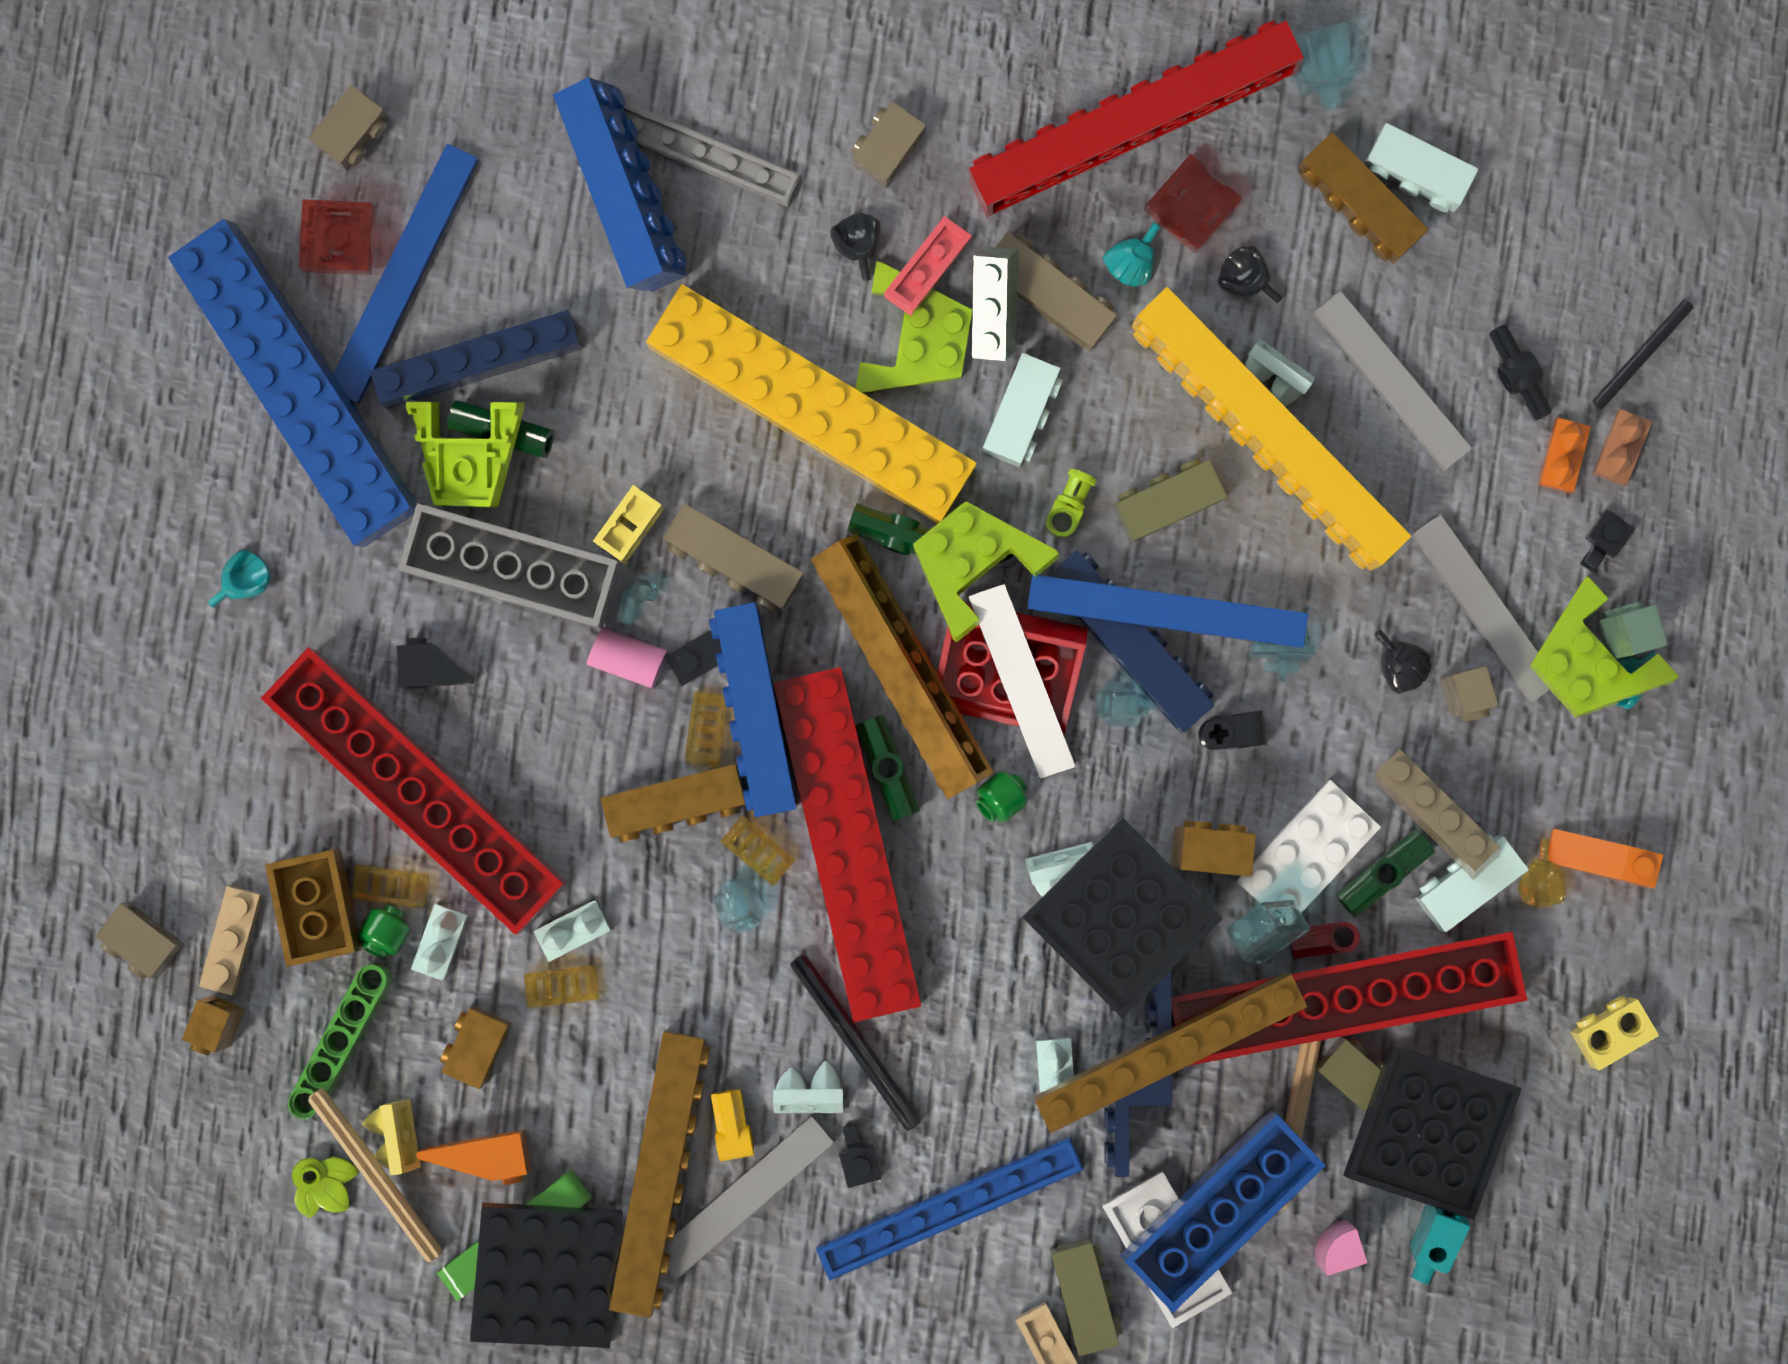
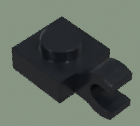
M1604 510L1585 537L1593 545L1580 564L1591 572L1593 569L1598 568L1606 554L1612 558L1616 557L1635 528L1610 510Z
M857 1123L843 1126L848 1150L839 1152V1157L847 1187L851 1188L881 1180L873 1144L862 1146Z

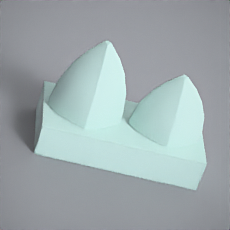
M1260 338L1248 354L1249 357L1245 367L1260 382L1269 379L1273 374L1277 375L1272 385L1271 393L1284 406L1294 402L1302 393L1305 394L1315 379L1313 375Z
M1092 842L1026 858L1028 874L1032 885L1035 886L1038 893L1043 896L1093 847Z
M594 900L533 932L548 962L611 931V928L597 900Z
M434 904L411 970L442 981L446 980L469 915Z
M1071 1038L1036 1040L1039 1091L1041 1093L1074 1077Z
M824 1061L818 1068L810 1089H806L800 1074L795 1069L789 1068L781 1076L776 1089H773L774 1113H843V1089H841L836 1071L829 1062Z

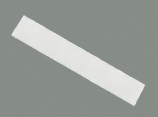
M1005 584L968 596L975 614L980 618L979 625L1040 779L1076 767Z

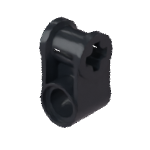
M1263 710L1233 714L1231 717L1205 721L1198 731L1200 743L1209 750L1235 747L1240 749L1267 745ZM1214 725L1217 730L1223 731V737L1218 738V744L1215 739L1209 738V732L1214 731Z

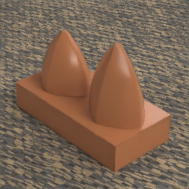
M1622 409L1617 410L1592 474L1621 486H1626L1652 421Z

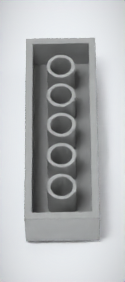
M417 503L397 570L602 629L621 563L618 560Z

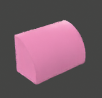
M603 627L594 642L586 664L654 689L668 650Z
M1346 1219L1327 1227L1317 1241L1315 1249L1316 1264L1327 1276L1367 1264L1358 1231Z

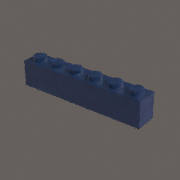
M569 310L380 367L371 370L370 374L379 403L384 408L390 409L406 404V402H413L582 350L583 348L573 316Z
M1078 550L1048 575V577L1117 586L1110 578L1104 581L1096 572L1099 566L1087 552L1081 555ZM1077 617L1180 734L1186 732L1215 706L1210 700L1214 696L1212 692L1201 681L1196 684L1188 676L1187 673L1191 669L1178 655L1173 658L1165 650L1168 644L1155 629L1149 632L1145 626Z

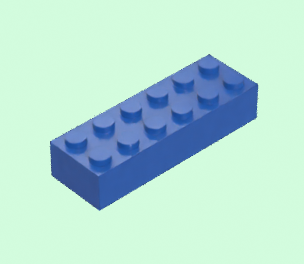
M587 77L554 93L555 102L626 288L653 292L688 276L684 267L687 265L686 257L681 248L676 246L672 236L675 232L673 223L666 214L664 215L660 204L662 202L661 192L657 185L651 181L648 173L650 164L644 152L640 151L636 141L638 132L634 123L627 118L623 108L626 106V101L621 90L614 85Z
M754 602L714 610L715 618L709 619L712 638L720 640L722 652L716 653L719 673H726L729 686L723 687L726 708L733 707L735 720L729 722L733 742L740 741L742 754L736 756L740 777L747 776L749 788L743 790L747 811L753 810L755 817L796 810L798 805L758 603Z
M1270 1110L1121 1253L1120 1257L1169 1310L1174 1313L1326 1165L1278 1114Z

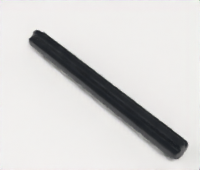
M805 954L795 958L790 963L791 968L899 1122L907 1131L915 1128L920 1124L921 1118Z

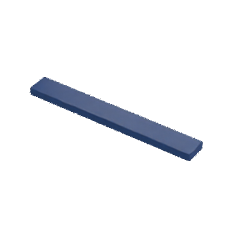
M446 144L333 374L347 397L357 404H360L372 380L370 371L378 368L479 162L477 157L450 144Z
M1033 574L1027 610L1296 648H1304L1308 613L1041 575L1035 578Z
M1069 1136L816 1247V1251L830 1281L1083 1171L1084 1168Z

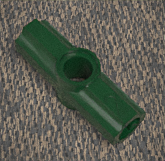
M455 400L447 419L448 428L480 439H489L491 437L490 410ZM521 419L514 449L541 458H547L555 439V431Z
M856 503L847 532L852 534L858 533L862 538L881 543L880 546L907 556L910 554L916 556L913 543L931 529L921 526L920 522L896 513H891L890 515Z
M882 714L856 724V729L892 821L921 811L884 715ZM885 758H891L898 764V772L892 778H885L878 772V764Z
M1414 829L1383 856L1372 861L1366 870L1335 895L1343 907L1356 918L1390 889L1399 886L1403 879L1433 855L1435 850L1425 836L1417 829ZM1385 863L1393 870L1392 879L1387 883H1383L1378 878V869Z

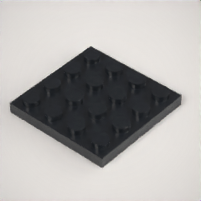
M1121 818L1022 916L1122 1019L1223 919L1124 818Z
M1390 1043L1343 1175L1348 1179L1475 1220L1522 1089L1516 1085Z
M482 1202L470 1342L610 1348L614 1311H610L609 1308L619 1260L622 1210Z

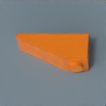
M1552 829L1544 862L1641 887L1656 888L1663 854Z
M524 1129L425 1147L416 1152L417 1159L491 1181L502 1179L503 1185L524 1181L523 1175H527L531 1171Z

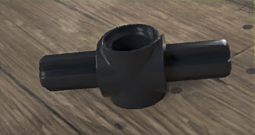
M1501 325L1493 329L1489 333V337L1502 360V363L1497 367V372L1503 386L1510 394H1520L1533 420L1537 421L1548 416L1552 409L1538 385L1543 379V371L1538 360L1532 352L1520 351L1507 325Z

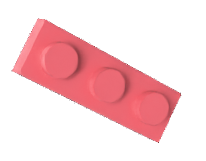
M944 216L889 285L883 297L912 316L968 245L972 235Z

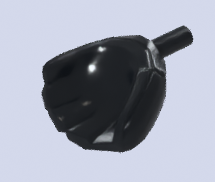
M858 213L834 225L830 230V236L841 254L852 261L859 260L863 281L871 280L867 258L873 257L881 227L880 221L875 219L873 215Z
M1255 246L1238 248L1225 259L1217 281L1221 288L1241 296L1255 295L1262 290L1276 303H1279L1283 298L1268 284L1271 278L1269 269L1261 252Z
M1378 630L1374 634L1386 648L1382 657L1381 668L1390 689L1400 694L1421 686L1431 671L1430 654L1421 647L1398 640L1392 643L1382 630Z

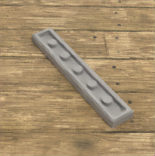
M626 102V106L623 108L627 118L634 123L637 129L638 138H636L638 146L785 207L789 206L801 174Z
M1341 291L1313 313L1315 318L1443 471H1446L1472 449Z
M1438 515L1412 533V538L1528 703L1534 702L1548 692L1550 689L1529 667L1538 653L1442 515Z
M813 1116L809 1117L675 1234L674 1240L667 1241L665 1253L671 1254L668 1271L676 1280L835 1142Z

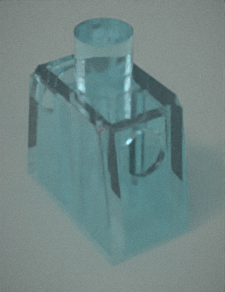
M1344 22L1294 35L1304 57L1297 74L1292 76L1300 94L1307 96L1319 93L1323 110L1342 105L1343 101L1339 87L1349 84L1353 78L1348 23Z
M1294 900L1259 904L1227 927L1226 932L1243 960L1256 965H1262L1308 932L1310 927ZM1281 917L1283 918L1284 924L1280 923Z

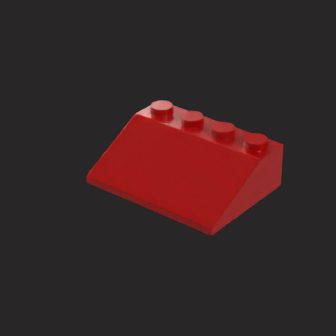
M964 601V602L970 607V609L974 612L971 603ZM1016 612L1063 735H1065L1086 648L1088 628ZM947 625L937 673L960 714L1019 726L980 625H977L957 643L953 640Z

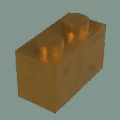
M216 996L197 1000L182 1040L191 1043L189 1047L191 1050L204 1055H210V1052L215 1053L229 1048L246 1008Z
M475 1006L469 1008L468 1012L462 1011L454 1027V1030L459 1032L454 1044H447L441 1056L440 1062L445 1064L441 1073L477 1089L484 1087L512 1022Z

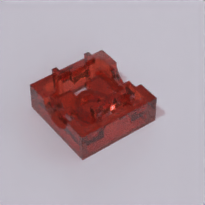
M1190 154L1146 204L1144 211L1196 254L1239 205L1242 197L1229 186H1224L1216 181L1207 172L1205 166ZM1184 189L1187 191L1185 194L1182 195L1180 201L1174 196H1172L1173 194H1175L1179 197L1180 193ZM1220 211L1221 213L1218 215V217L1211 223L1209 227H1207L1206 225Z
M302 199L299 268L303 272L372 275L371 232L375 225V206L371 202ZM330 212L351 213V216L330 215ZM330 249L333 251L343 250L341 256L332 254V260L325 259L330 258Z

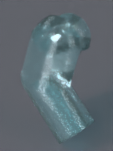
M640 580L625 590L621 597L617 622L634 625L637 606L645 600L654 601L657 598L658 588L656 584L649 583L647 580Z

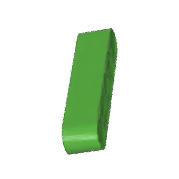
M368 964L357 972L289 1096L288 1108L296 1118L308 1119L317 1114L314 1108L308 1111L301 1107L299 1099L302 1093L311 1095L316 1090L323 1088L331 1096L391 986L392 973L385 964ZM370 970L378 971L382 977L381 985L377 989L370 987L366 981L367 973ZM354 1000L360 1001L365 1007V1014L362 1019L354 1018L350 1013V1005ZM336 1031L343 1032L348 1038V1045L343 1050L338 1049L333 1043V1036ZM319 1062L327 1063L330 1066L331 1076L328 1080H323L317 1075L316 1068Z
M571 1169L525 1205L580 1208L593 1196ZM478 1241L436 1273L456 1301L474 1289Z

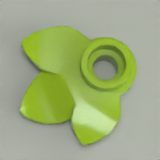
M336 1156L323 1161L314 1157L299 1160L292 1170V1181L297 1188L294 1197L297 1209L308 1218L313 1217L320 1207L333 1213L347 1211L349 1208V1196L344 1184L358 1174L357 1168L351 1162ZM307 1171L316 1173L315 1179L311 1181L305 1180L303 1175Z

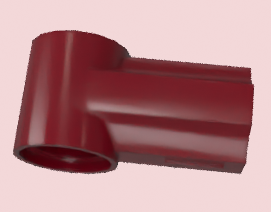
M1344 920L1289 929V939L1293 959L1351 952L1360 942L1359 931L1353 924ZM1341 927L1349 928L1352 933L1350 943L1345 946H1338L1334 941V933Z

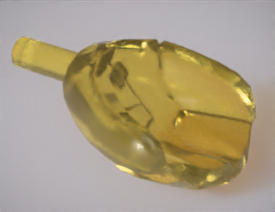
M1540 839V859H1535L1527 867L1529 870L1522 875L1518 886V892L1522 900L1533 908H1546L1554 904H1560L1567 895L1564 873L1556 863L1548 860L1549 839Z

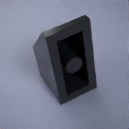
M427 638L406 639V645L397 646L399 687L406 689L473 684V677L437 645L427 644Z

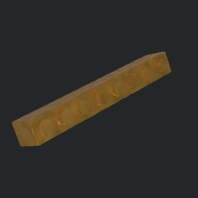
M858 533L837 541L813 557L811 561L816 568L819 578L827 587L835 606L843 615L852 636L860 645L869 666L876 673L884 687L886 696L892 701L901 717L902 724L909 731L921 757L926 761L936 779L938 787L943 791L947 800L993 774L994 771Z
M1285 972L1033 1096V1099L1049 1132L1052 1133L1306 1008L1307 1005L1292 975Z
M664 1031L662 1034L610 1302V1311L651 1318L654 1309H661L664 1289L658 1288L660 1275H667L671 1254L665 1253L667 1239L674 1240L677 1227V1219L671 1218L674 1205L680 1206L684 1190V1185L678 1184L680 1171H687L691 1150H686L685 1145L687 1136H694L697 1116L691 1114L694 1101H701L704 1081H699L698 1077L700 1067L707 1068L711 1047L705 1046L706 1038Z

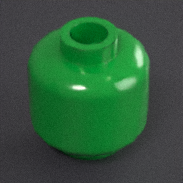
M997 772L978 787L976 793L978 799L975 801L976 806L988 821L994 822L996 820L1000 823H1005L1026 806L1027 798L1025 791L1027 786L1017 774L1011 776L1006 772Z
M386 905L384 910L380 908L371 909L358 932V938L362 942L360 947L381 959H385L387 955H396L410 931L409 925L403 920L405 914L390 905Z

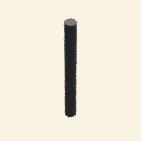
M1685 299L1681 301L1592 400L1598 408L1604 409L1694 309L1689 301Z

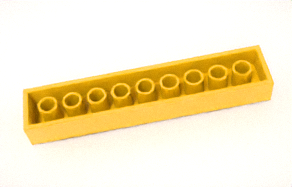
M683 284L680 285L646 340L648 348L936 524L947 516L976 468L977 463Z
M1168 287L1136 316L1131 327L1135 330L1133 336L1138 343L1146 349L1150 346L1159 355L1156 358L1159 364L1167 372L1171 373L1174 370L1182 378L1183 381L1180 384L1185 391L1194 398L1198 395L1207 404L1204 407L1206 412L1215 421L1223 420L1231 429L1228 433L1232 439L1242 447L1246 444L1255 453L1252 457L1263 470L1268 471L1271 469L1279 478L1276 482L1280 488L1290 496L1294 493L1303 502L1301 508L1311 519L1316 520L1319 518L1327 527L1325 533L1337 545L1343 543L1351 551L1349 554L1350 559L1360 569L1367 568L1369 571H1372L1382 566L1412 537Z

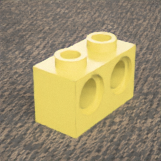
M633 485L593 542L625 565L662 514L664 507Z
M1620 996L1610 1001L1606 1005L1608 1010L1597 1016L1595 1013H1591L1576 1022L1578 1027L1570 1031L1591 1068L1600 1071L1659 1036L1638 999L1631 997L1626 999L1625 996ZM1626 1013H1631L1634 1017V1025L1630 1030L1624 1031L1621 1027V1019ZM1601 1030L1605 1037L1604 1043L1601 1047L1594 1049L1591 1045V1036L1594 1032Z

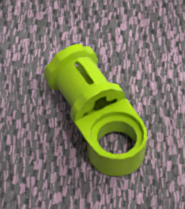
M1072 468L1068 470L1069 479L1062 494L1057 495L1046 519L1047 531L1054 538L1064 539L1073 534L1086 508L1084 502L1091 486H1096L1097 484L1095 478L1080 470ZM1079 484L1080 487L1077 491L1076 496L1074 497L1073 494L1075 492L1077 485ZM1063 513L1069 516L1071 528L1066 532L1055 530L1052 525V519L1055 515Z

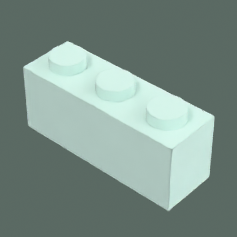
M1388 123L1379 132L1364 162L1380 181L1386 182L1388 179L1400 185L1399 190L1412 197L1420 195L1430 200L1429 204L1441 212L1456 211L1478 171V168Z
M1025 353L1021 354L983 446V453L1019 468L1023 460L1030 462L1037 445L1036 442L1031 440L1036 428L1043 430L1050 411L1044 409L1049 396L1056 399L1063 379L1057 377L1060 371L1059 367Z
M1488 835L1500 847L1499 857L1474 880L1453 861L1446 867L1449 871L1439 880L1434 876L1419 887L1422 893L1416 896L1415 899L1439 931H1449L1529 870L1504 836L1493 838L1491 835Z

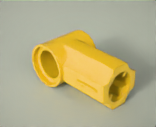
M731 1089L711 1094L717 1128L715 1140L719 1161L755 1156L751 1128L746 1123L741 1089Z

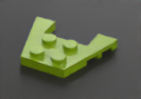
M876 261L871 294L884 296L886 289L900 272L882 262ZM932 289L912 316L904 312L896 365L894 367L860 362L855 389L863 394H868L869 392L895 390V388L961 379L972 309Z
M406 402L408 415H413L417 434L414 435L415 441L421 443L426 462L422 463L433 504L436 506H499L524 411V402H490L491 437L489 439L441 438L439 402Z
M966 501L913 543L916 556L939 604L950 634L956 643L980 624V618L959 595L1007 555L1014 554L1035 578L1059 559V553L1056 549Z
M1588 576L1577 589L1529 666L1575 718L1617 704L1619 701L1635 695H1642L1657 687L1672 684L1679 677L1659 654H1656L1634 673H1628L1587 628L1583 621L1608 601L1607 596Z

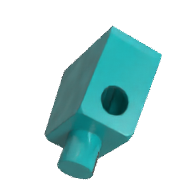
M1425 1204L1410 1245L1413 1258L1417 1262L1411 1275L1412 1278L1430 1285L1436 1270L1445 1274L1450 1272L1470 1229V1224L1466 1217Z

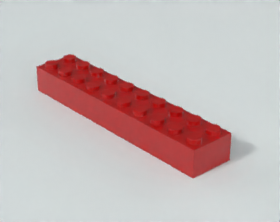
M1275 20L1260 26L1256 30L1258 33L1247 39H1245L1244 35L1233 38L1225 44V49L1215 54L1212 50L1203 52L1193 59L1195 63L1183 69L1181 65L1173 66L1162 73L1163 78L1153 83H1150L1149 79L1141 81L1130 88L1131 93L1119 98L1117 94L1111 95L1098 103L1100 107L1087 113L1086 109L1079 110L1068 116V122L1058 127L1055 124H1049L1036 131L1037 137L1026 142H1024L1023 138L1017 139L1004 147L1005 152L994 157L991 153L975 159L973 161L974 166L969 168V181L986 218L1297 74L1304 57L1287 20L1279 24Z
M308 647L260 698L515 935L521 934L568 883L318 650Z
M833 668L774 682L853 1023L921 1007L842 668Z
M1513 932L1291 974L1307 1005L1306 1008L1191 1065L1528 1001ZM1273 978L1171 997V1026L1173 1028Z

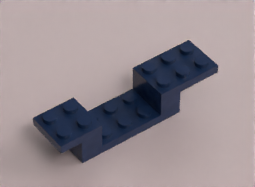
M1171 971L1151 990V1003H1145V1023L1151 1026V1038L1171 1029ZM1172 1074L1111 1103L1110 1107H1104V1128H1106L1107 1132H1110V1142H1104V1163H1106L1107 1168L1111 1169L1115 1177H1129V1106H1172Z

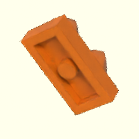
M1562 418L1554 420L1538 485L1570 494L1574 493L1591 426Z

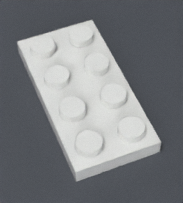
M1328 780L1253 861L1252 877L1239 876L1235 881L1285 928H1288L1381 826L1336 784Z
M1161 1170L1105 1202L1102 1206L1125 1247L1128 1248L1178 1200V1197ZM1219 1269L1174 1313L1150 1289L1172 1328L1232 1294Z

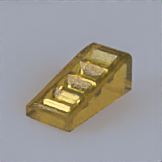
M694 691L684 756L687 764L720 767L727 716L723 694ZM700 705L719 707V712L700 710ZM699 719L717 721V726L698 724ZM697 733L715 735V740L697 738ZM695 747L713 749V753L695 751Z
M744 815L739 818L720 841L772 886L777 883L795 861L790 854ZM747 828L751 833L738 847L733 842ZM758 837L761 843L748 856L744 851ZM769 846L772 851L759 865L755 862V859ZM777 855L781 856L783 860L769 874L765 869Z
M356 864L352 899L411 908L425 907L429 873ZM369 873L374 874L371 893H367ZM383 876H387L385 894L382 895L381 888ZM397 878H401L399 897L395 896Z
M596 964L527 972L524 974L528 1008L599 999ZM582 973L586 975L587 993L581 994L579 974ZM571 975L573 995H567L565 976ZM551 977H557L559 997H553ZM537 979H543L545 998H538Z

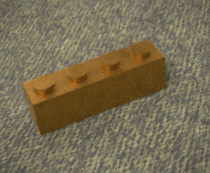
M1333 132L1307 155L1298 167L1304 182L1311 188L1317 187L1326 196L1324 198L1326 204L1337 213L1341 211L1350 220L1348 222L1350 228L1360 237L1365 235L1374 244L1372 246L1373 251L1383 261L1389 260L1392 264H1395L1429 230Z
M737 764L600 797L610 838L619 837L620 843L640 838L639 831L651 828L653 834L674 830L672 823L686 820L687 826L707 821V814L720 812L721 818L741 813L739 806L745 805L743 786Z

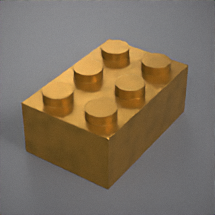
M1184 820L1183 827L1174 826L1171 867L1180 870L1252 877L1256 834L1247 833V826L1218 824V830H1212L1211 822Z
M333 849L265 864L286 967L362 950L341 849Z

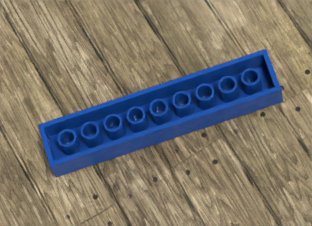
M222 219L171 254L168 259L354 546L366 547L414 515L417 505L416 500L352 401L343 391L332 370L238 225Z

